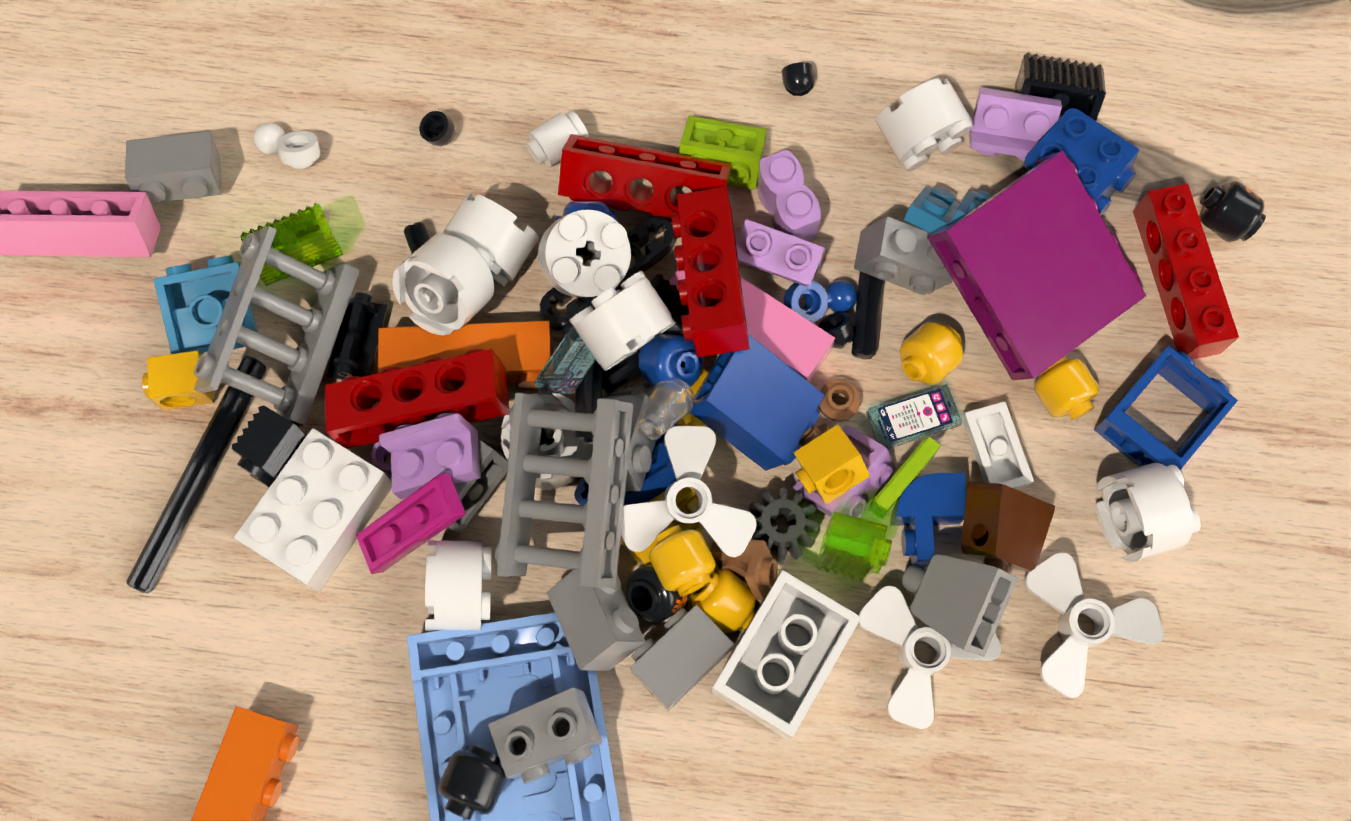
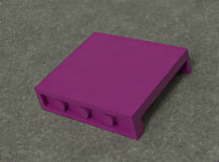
M1064 151L1040 158L1036 161L1038 165L953 224L941 227L927 236L1012 380L1036 378L1146 297L1139 284L1140 281L1137 273L1128 265L1119 249L1117 238L1108 230L1098 212L1097 203L1088 195L1078 177L1074 163L1067 158Z

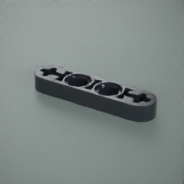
M660 216L649 217L627 233L631 254L635 257L636 262L632 268L628 269L623 280L615 288L616 291L622 289L620 285L639 271L644 273L671 252L675 243L673 226L666 218ZM653 231L657 235L664 232V242L660 244L657 240H653L647 244L649 242V232ZM644 245H646V246H645V254L647 255L646 257H643V254H642V252H641V250H640V248H642ZM553 287L541 299L540 312L543 321L550 322L551 329L560 331L568 325L564 319L570 313L592 300V297H577L582 305L578 306L576 299L571 301V296L563 294ZM557 303L559 306L567 304V315L562 317L556 313L551 316L553 313L551 305Z

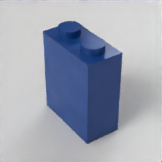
M748 334L750 349L719 354L686 410L767 471L781 465L786 466L796 458L793 452L801 448L799 444L801 437L818 419L819 411L817 408L824 394Z

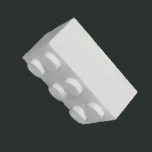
M312 428L234 538L320 593L356 541V535L365 528L392 489V481L383 471Z
M782 570L714 684L711 693L789 741L796 733L859 623L861 616Z

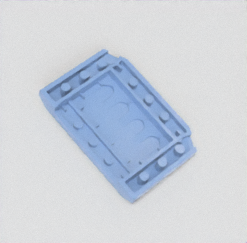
M555 612L481 624V630H439L407 635L430 821H469L446 810L445 807L448 800L438 792V784L454 752L458 750L467 751L470 745H474L499 757L488 727L489 723L572 687L584 691L603 743L592 747L593 755L581 762L567 765L565 760L548 766L550 774L539 780L524 784L522 778H507V782L494 810L486 815L474 812L470 821H621L597 672L579 670Z

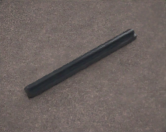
M245 356L237 370L261 380L266 371V366L258 359ZM231 386L227 387L126 581L129 587L143 593H150L253 395Z

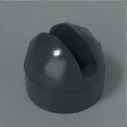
M793 63L782 69L783 85L793 96H804L813 88L815 77L813 66L810 63Z
M440 111L429 112L420 122V135L430 144L441 147L453 140L455 127L452 120Z
M845 312L832 314L823 319L818 325L819 328L835 337L832 348L842 349L844 348L845 341L847 343L853 341L855 335L854 325L849 315Z

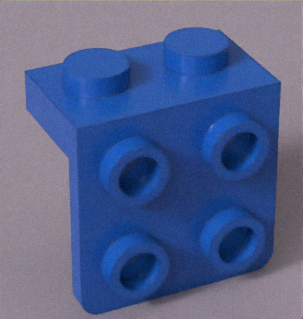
M1070 108L1027 154L1024 166L1030 171L1038 165L1036 161L1040 158L1064 151L1067 158L1074 163L1081 183L1088 195L1097 203L1098 212L1102 217L1112 202L1109 199L1116 190L1120 193L1124 192L1134 179L1136 172L1132 170V167L1140 149L1080 110Z

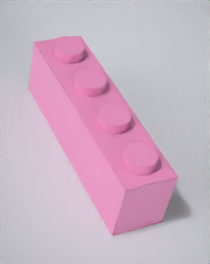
M0 191V255L151 257L161 230L160 223L146 192Z
M677 270L670 280V285H676L677 290H679L678 280L685 279V271L679 272ZM741 277L748 334L810 382L831 352L835 337Z

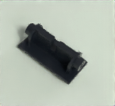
M361 292L355 293V297L349 300L338 331L327 377L343 380L350 376L364 377L371 375L378 349L379 328H383L388 305L371 302L372 296Z

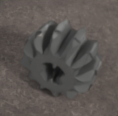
M780 487L777 500L766 490L761 496L764 505L758 502H751L749 506V511L756 516L757 524L756 532H754L751 539L764 540L769 551L771 549L777 550L776 560L778 563L784 562L787 549L796 560L801 558L803 553L800 545L812 548L815 539L809 533L818 531L820 527L818 521L807 519L815 513V506L813 504L802 508L799 506L804 497L802 492L796 493L793 500L787 499L788 491L786 487ZM777 517L786 518V524L791 522L792 525L788 527L786 533L777 532L778 525L771 526L775 524Z

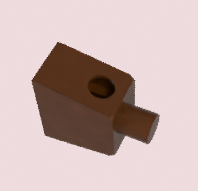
M968 482L961 550L964 555L981 560L983 564L994 566L1007 573L1010 572V569L1031 572L1037 566L1055 506L1004 484Z

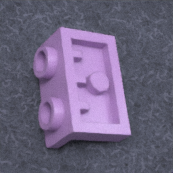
M980 87L972 117L973 128L969 131L970 148L987 156L1006 154L1016 156L1018 159L1025 161L1027 154L1058 121L1062 109L1061 100Z
M748 219L745 220L736 243L738 261L740 263L806 287L811 285L814 276L817 275L825 249L823 246Z
M440 414L434 420L416 425H400L394 431L379 435V445L391 453L392 493L400 499L407 498L437 475L450 474L454 485L481 478L478 430L460 414Z
M846 425L842 430L860 453L870 477L828 504L824 503L817 491L808 494L800 480L793 487L796 493L802 492L804 494L803 500L813 504L817 509L830 516L834 526L841 531H844L851 522L857 521L862 516L866 504L878 490L884 488L892 478L895 470L893 461L885 446L849 425Z

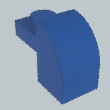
M932 473L924 475L908 485L897 500L892 510L890 526L908 525V529H903L902 552L904 556H910V566L915 564L922 568H927L931 558L935 555L933 525H959L964 520L966 502L965 473Z

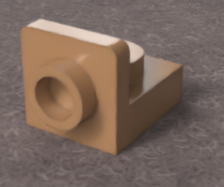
M750 539L746 549L740 556L730 557L725 555L713 540L710 552L719 569H728L741 580L745 579L756 600L764 601L769 587L774 585L778 575L777 561L773 559L765 541Z

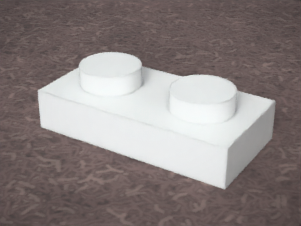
M1006 402L963 414L962 420L984 483L1004 484L1014 489L1030 486L1034 480Z

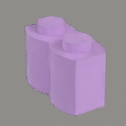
M786 149L760 159L757 193L762 205L773 215L774 229L809 242L815 240L820 223L821 210L813 192L803 184L804 174L797 158Z

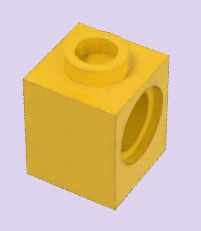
M197 350L147 358V373H144L142 376V385L146 397L162 410L214 403L213 391L200 393L193 390L198 377L194 376V370L202 354Z
M838 424L793 452L801 466V469L795 472L808 494L817 491L825 504H828L870 477L860 453Z

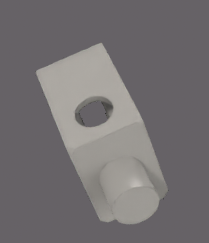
M935 554L931 558L927 569L915 564L909 566L903 575L902 586L904 589L916 594L910 607L913 615L957 647L985 657L1018 577L991 565Z

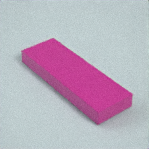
M450 474L437 475L356 535L371 574L383 573L466 515Z

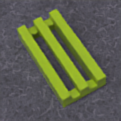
M925 437L874 498L869 511L882 520L908 485L917 478L932 460L941 445L931 437Z

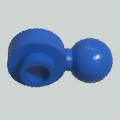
M836 280L830 283L826 290L819 283L813 281L809 287L793 283L784 295V305L812 323L820 320L825 315L827 308L837 313L847 312L854 307L857 301L855 287L846 280ZM801 295H804L806 303L805 306L801 309L799 306V298Z

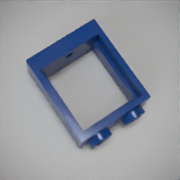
M1168 345L1151 362L1094 431L1139 467L1151 463H1160L1164 466L1175 465L1181 470L1238 400L1229 393L1225 384L1215 378H1209L1199 370L1187 354L1175 351ZM1157 374L1207 412L1206 416L1175 453L1125 413Z

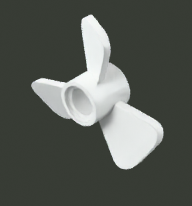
M675 426L670 428L664 436V443L676 480L666 488L663 500L623 506L621 536L625 545L631 551L641 552L648 548L656 539V536L663 532L673 520L681 523H695L699 521L725 555L730 557L740 556L756 530L755 517L745 510L712 503V495L709 488L700 480L716 444L715 433L710 428L704 426ZM684 487L693 489L698 496L696 509L688 514L681 512L675 502L677 493Z
M1067 553L1054 554L1036 566L1034 570L1029 571L1025 576V588L1031 594L1061 613L1058 620V631L1064 642L1041 665L1040 677L1047 686L1067 698L1078 697L1083 692L1088 648L1104 642L1111 635L1146 645H1155L1164 638V630L1157 608L1147 599H1135L1112 610L1105 603L1097 599H1084L1075 561ZM1079 613L1085 614L1092 619L1094 624L1092 635H1087L1080 630L1077 623Z
M886 586L879 590L858 614L861 616L858 624L863 630L900 646L899 661L907 673L889 699L887 712L892 720L916 729L928 728L934 720L930 675L941 670L950 658L992 661L1001 653V644L996 633H994L985 657L957 647L931 627L918 629L903 594L894 586ZM923 641L931 645L935 654L931 664H924L916 658L914 654L916 642Z

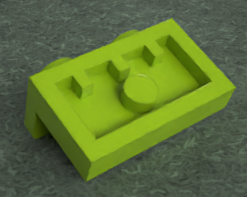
M688 115L680 142L679 154L730 163L728 186L754 190L757 185L759 163L763 154L767 129Z

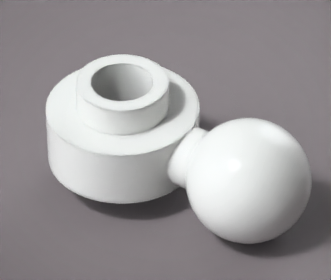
M264 123L254 133V143L260 152L267 155L279 153L280 161L292 168H307L320 157L321 152L318 139L312 132L295 131L286 134L279 125Z

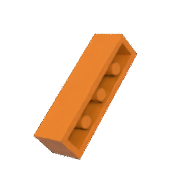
M550 322L465 324L459 330H454L449 335L443 336L430 333L419 326L379 328L378 373H382L385 369L391 367L405 368L423 364L425 361L433 358L447 359L465 355L468 351L474 349H493L506 368L507 384H518L519 387L528 389L539 388L545 382H551L554 378L553 334ZM463 383L458 385L454 390L459 389V386H462Z
M235 706L191 821H263L268 807L272 808L280 796L283 783L279 780L285 762L289 763L293 759L298 748L299 736L296 735L299 726Z

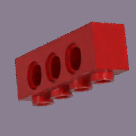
M570 134L562 149L558 195L569 197L572 201H603L611 208L619 211L635 209L649 212L652 216L669 218L671 213L678 212L677 195L680 193L675 187L685 186L692 192L728 186L731 164ZM595 171L607 172L612 180L601 179ZM635 179H646L653 187L644 188Z
M1187 183L1150 190L1133 210V214L1176 349L1187 354L1191 359L1221 354L1239 338L1189 185Z
M727 186L678 194V212L671 213L674 236L675 238H681L682 245L675 246L674 249L678 271H685V279L678 280L681 305H688L689 314L681 315L685 341L694 342L697 357L750 349L733 215Z
M474 349L468 351L465 355L447 359L433 358L425 361L423 364L405 368L391 367L385 369L382 373L364 377L350 376L344 378L341 382L325 385L326 433L346 449L379 442L380 434L394 431L400 425H416L434 420L437 415L444 413L460 414L469 423L510 414L506 368L493 349ZM463 383V385L459 389L454 391V389L458 385ZM418 393H421L417 398L413 399Z

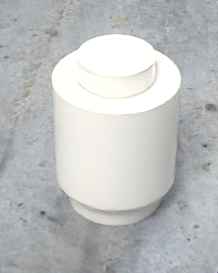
M570 111L567 114L560 112L528 132L530 141L526 143V146L537 164L544 162L548 167H551L561 161L562 149L570 134L589 137L581 119L574 111Z

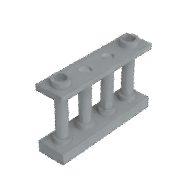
M267 226L249 233L241 245L239 256L243 260L209 350L200 356L195 366L194 376L198 377L193 390L200 393L218 390L221 382L274 404L277 414L298 427L305 426L360 270L347 263L328 268L324 272L319 271L271 248L277 229ZM264 263L316 287V292L319 294L314 308L310 310L305 309L257 287L256 285ZM250 302L302 325V330L305 333L300 346L294 349L242 326ZM235 342L288 364V369L291 372L286 386L279 388L227 366Z
M515 393L514 405L509 414V423L512 429L501 536L495 550V559L498 564L496 576H526L527 564L578 570L580 574L579 586L592 588L616 587L633 404L613 399L598 398L597 410L593 414L543 410L544 398L524 393ZM541 428L592 432L594 436L592 456L589 459L539 455ZM536 474L587 478L589 481L588 501L585 505L534 500ZM532 518L582 524L585 528L583 548L580 551L529 546Z

